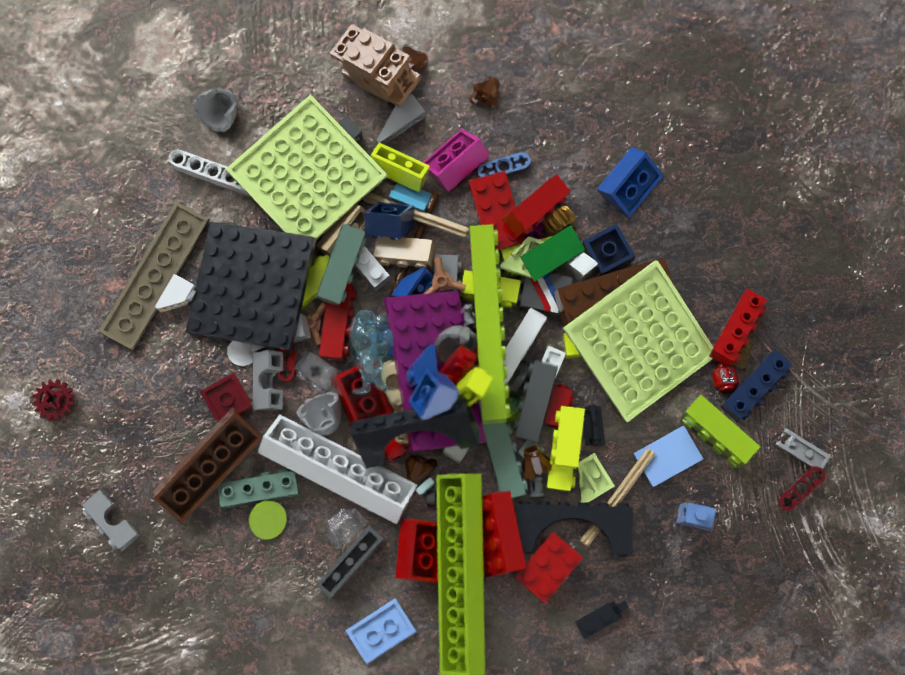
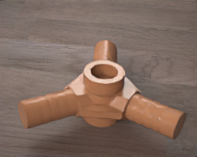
M441 257L434 258L437 273L434 274L432 286L424 294L450 290V288L464 292L466 285L453 281L448 272L444 271Z
M323 302L315 313L306 315L310 334L317 347L321 344V336L319 334L320 317L325 312L326 304Z

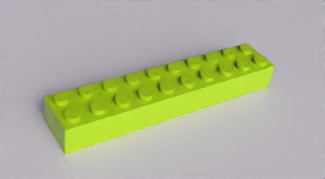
M493 224L470 226L479 368L485 370L489 376L493 377L484 396L481 398L483 424L506 423L507 418H510V405L505 403V399L509 398L508 384H504V379H507V365H503V360H506V347L501 345V341H505L504 326H500V322L503 321V307H499V302H502L501 287L497 288V284L501 283L500 268H496V265L499 264V249H495V246L498 245L497 230H493Z
M481 474L436 475L440 675H485Z

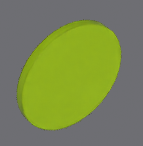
M271 500L257 504L249 516L251 531L261 539L277 537L285 528L287 521L284 508L279 503Z

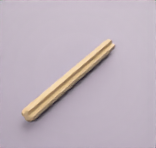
M369 193L363 198L365 203L375 205L377 202L401 204L373 193ZM414 208L415 221L462 238L467 237L469 233L468 227Z
M646 449L607 502L609 506L617 507V503H621L655 456L652 450ZM591 524L580 541L585 546H589L600 532V529Z

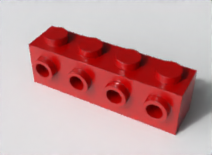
M555 174L502 220L516 237L522 233L526 235L534 229L532 226L534 223L538 225L545 219L544 214L548 216L556 209V204L559 206L567 200L565 196L571 191L558 174Z
M352 283L346 285L344 291L347 292L343 303L340 302L336 306L326 302L319 356L323 360L345 362L346 356H349L350 346L347 344L348 338L352 336L350 322L355 314V309L352 306L353 300L356 301L357 289H355Z
M746 289L709 357L725 366H730L733 362L737 363L742 354L739 352L740 348L746 347L750 340L747 337L749 332L753 333L758 325V322H756L757 317H762L767 308L764 306L767 299Z

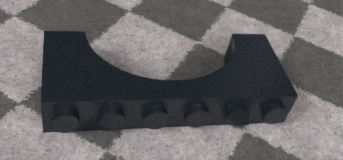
M466 398L457 399L451 409L425 420L421 419L414 409L352 422L351 436L366 469L385 465L386 447L398 436L413 431H433L444 434L454 440L460 449L479 446L480 431Z
M519 501V504H514V510L523 553H534L537 539L550 525L562 520L577 519L594 524L602 530L611 544L612 556H632L633 507H629L627 503H617V507L609 506V503H597V506H589L590 503L578 502V506H570V502H558V505H550V502L539 501V505H531V501Z

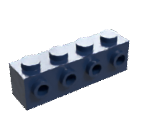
M774 349L720 407L736 422H739L741 419L745 421L752 414L750 409L754 405L758 407L765 400L763 395L767 391L771 393L778 386L776 381L780 377L785 379L791 372L789 368L792 364Z

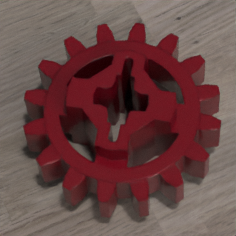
M49 379L47 385L44 382L41 383V389L36 387L38 394L32 395V397L36 398L32 405L38 406L35 412H41L40 417L45 418L47 416L48 421H51L54 417L56 421H59V416L67 418L65 413H72L70 406H75V403L71 400L76 397L70 394L73 389L71 387L67 388L68 384L66 382L61 384V381L57 379L54 383L53 380ZM52 388H59L62 390H58L57 392H55L52 390ZM52 396L56 397L57 406L52 403ZM54 409L56 412L51 413L46 410Z

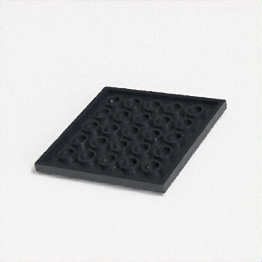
M210 222L195 287L197 292L192 300L185 332L292 351L317 238Z

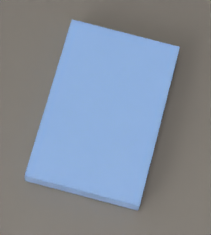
M685 426L633 453L637 461L646 449H650L655 453V456L643 471L652 488L703 460Z
M396 598L345 630L366 664L416 633L415 628Z

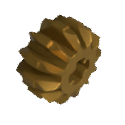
M561 206L547 216L543 225L546 231L551 236H554L567 228L569 224L572 226L576 221V217L568 206Z

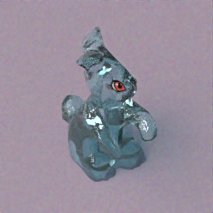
M361 310L351 322L349 330V340L353 346L351 353L359 360L358 369L363 380L362 388L354 389L352 391L354 394L360 395L370 392L373 383L382 391L393 390V388L387 387L382 379L383 364L381 360L387 355L394 343V336L391 330H388L387 316H375L371 311Z

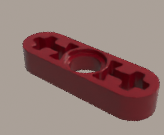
M819 466L810 467L780 495L778 499L780 507L785 511L793 510L824 481L825 471ZM813 470L816 472L820 470L821 473L819 475L821 478L819 480L817 478L813 479L811 482L814 485L811 487L804 478L807 476L810 479L813 476L811 473ZM799 483H805L808 489L806 493L799 494L796 491V486ZM791 490H793L796 496L800 497L798 500L794 497L791 500V506L782 505L784 504V497L788 499L792 496L789 493Z

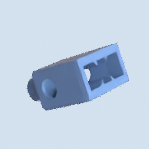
M680 504L676 524L713 532L717 512L715 508L698 504Z

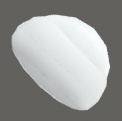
M235 341L229 344L227 355L232 363L246 366L253 362V353L255 352L251 351L250 344Z

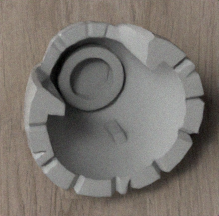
M211 89L200 94L194 100L193 109L197 118L202 123L204 122L206 127L211 128L213 131L219 132L221 130V132H224L232 126L235 120L237 99L229 89Z
M462 325L447 328L435 341L437 360L441 364L445 363L460 345L474 353L478 343L477 335L469 327Z
M326 392V394L314 396V398H310L298 408L297 416L314 433L321 436L331 435L337 430L341 422L342 407L340 397L336 392Z

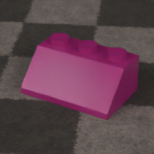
M461 128L424 160L423 163L430 166L428 174L433 180L449 192L461 180L469 176L476 167L484 163L490 154L479 138Z

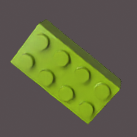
M702 395L681 416L683 419L682 423L686 427L696 430L698 432L697 436L702 441H708L713 445L711 448L719 455L722 453L727 458L726 461L734 468H741L761 447Z

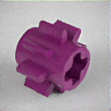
M540 222L538 225L534 223L532 225L534 229L524 235L525 239L528 236L541 239L545 235L543 223Z

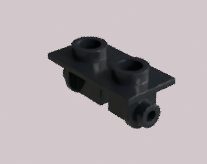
M589 405L588 407H582V409H585L583 425L586 446L605 444L601 406Z

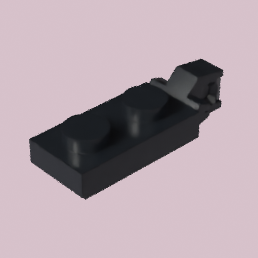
M613 601L575 621V624L583 638L586 639L623 617L620 612L629 608L626 601L618 605Z

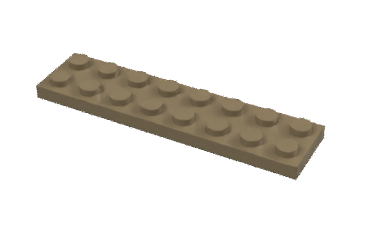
M178 202L174 203L100 328L99 333L132 351L134 350L157 311L155 308L157 302L173 275L179 274L210 220Z

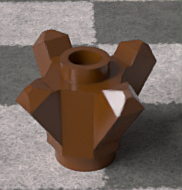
M407 44L403 46L402 51L410 55L412 59L409 62L411 70L416 72L423 67H427L428 58L425 52L416 51Z
M488 76L482 82L473 84L475 92L469 96V102L476 104L479 101L490 108L496 107L497 98L500 97L499 81L495 77Z
M529 446L524 450L525 454L521 466L525 472L524 477L527 480H532L535 476L551 471L550 459L542 453L539 446Z
M415 455L406 458L407 480L420 486L425 478L438 466L436 459L430 458L428 460L425 457H416Z

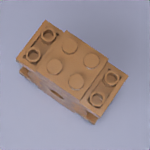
M353 24L350 25L330 52L331 57L343 63L341 73L345 77L356 82L359 87L388 103L390 101L401 107L422 78L420 74L410 69L409 62L412 60L410 55L395 48L393 43L365 28L360 29Z

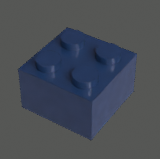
M377 202L365 212V235H371L373 238L389 237L391 240H400L414 227V205Z
M617 223L584 240L582 243L585 248L584 252L598 263L596 268L598 276L612 273L633 262L635 254Z

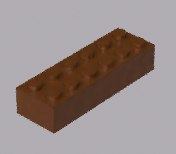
M665 258L656 259L672 282ZM655 260L556 289L553 292V296L563 327Z
M232 407L152 491L153 499L180 523H183L262 440L261 432Z

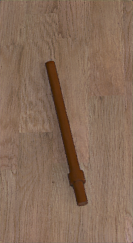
M432 192L425 210L426 213L432 214L440 195L437 192ZM419 223L414 238H422L427 226L426 224ZM410 266L407 268L401 267L400 271L396 273L395 283L390 295H392L400 281L407 277L406 274Z

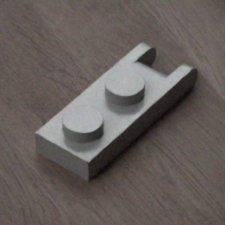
M467 304L462 308L461 314H463L464 326L469 327L471 330L476 323L474 312L471 311L472 304Z
M785 428L783 432L789 438L785 444L777 441L775 445L807 466H819L823 469L830 455Z

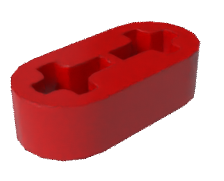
M279 349V352L285 353L286 350ZM294 349L289 351L292 356L288 357V362H285V357L283 356L282 372H285V366H288V371L292 372L291 375H288V378H284L281 372L277 373L279 379L285 383L291 382L295 378L296 352Z

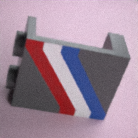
M548 273L534 282L532 278L522 276L520 285H524L523 292L518 294L517 303L520 304L519 309L523 310L524 307L556 313L557 317H560L553 292L558 288L571 285L572 278Z

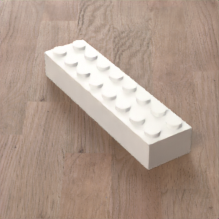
M280 414L263 436L258 450L259 454L395 524L400 520L417 488V484L382 466L366 469L360 455Z

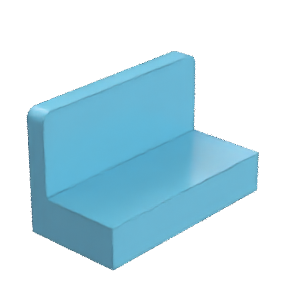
M397 183L394 190H391L389 199L404 205H414L415 209L425 212L432 194L424 190L417 192Z

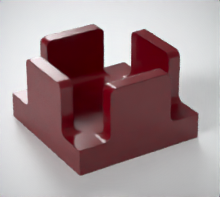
M234 372L200 391L217 423L232 407L242 416L246 414L245 411L253 407Z

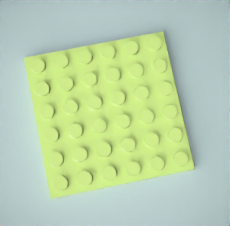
M311 94L226 168V171L285 233L312 236L317 239L388 177L384 170Z
M656 260L563 327V330L625 422L633 419L713 359L709 357L713 349L711 342L660 263Z

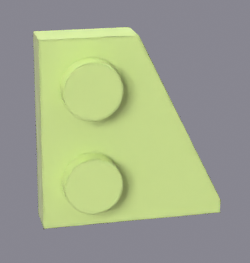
M528 236L501 263L500 269L532 278L520 256L544 241Z
M595 453L579 462L581 502L589 503L615 487Z

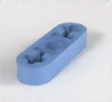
M520 152L482 163L478 167L477 174L479 178L486 176L481 174L483 169L486 168L487 171L493 170V165H496L495 170L497 173L503 172L498 166L500 163L505 162L509 165L506 175H512L527 170L531 160L528 154ZM519 158L526 160L524 166H522L521 163H518ZM511 160H513V164H514V163H518V164H515V169H512L513 165H512Z

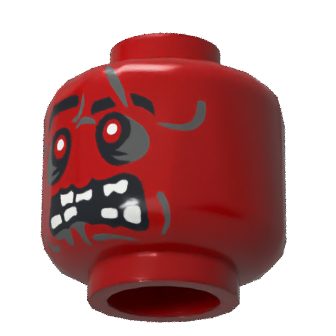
M720 364L712 372V379L716 390L724 394L735 391L739 381L734 367Z

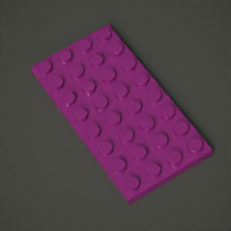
M459 291L386 297L384 299L403 411L413 409L409 400L415 388H410V383L407 382L406 374L408 368L425 348L435 344L436 339L444 330L452 326H464L465 324L463 314H461L462 307ZM436 358L437 371H439L440 367L443 364H441ZM476 401L470 406V409L480 431V443H484L486 439L479 401ZM413 431L407 433L410 452L458 446L450 437L438 432Z

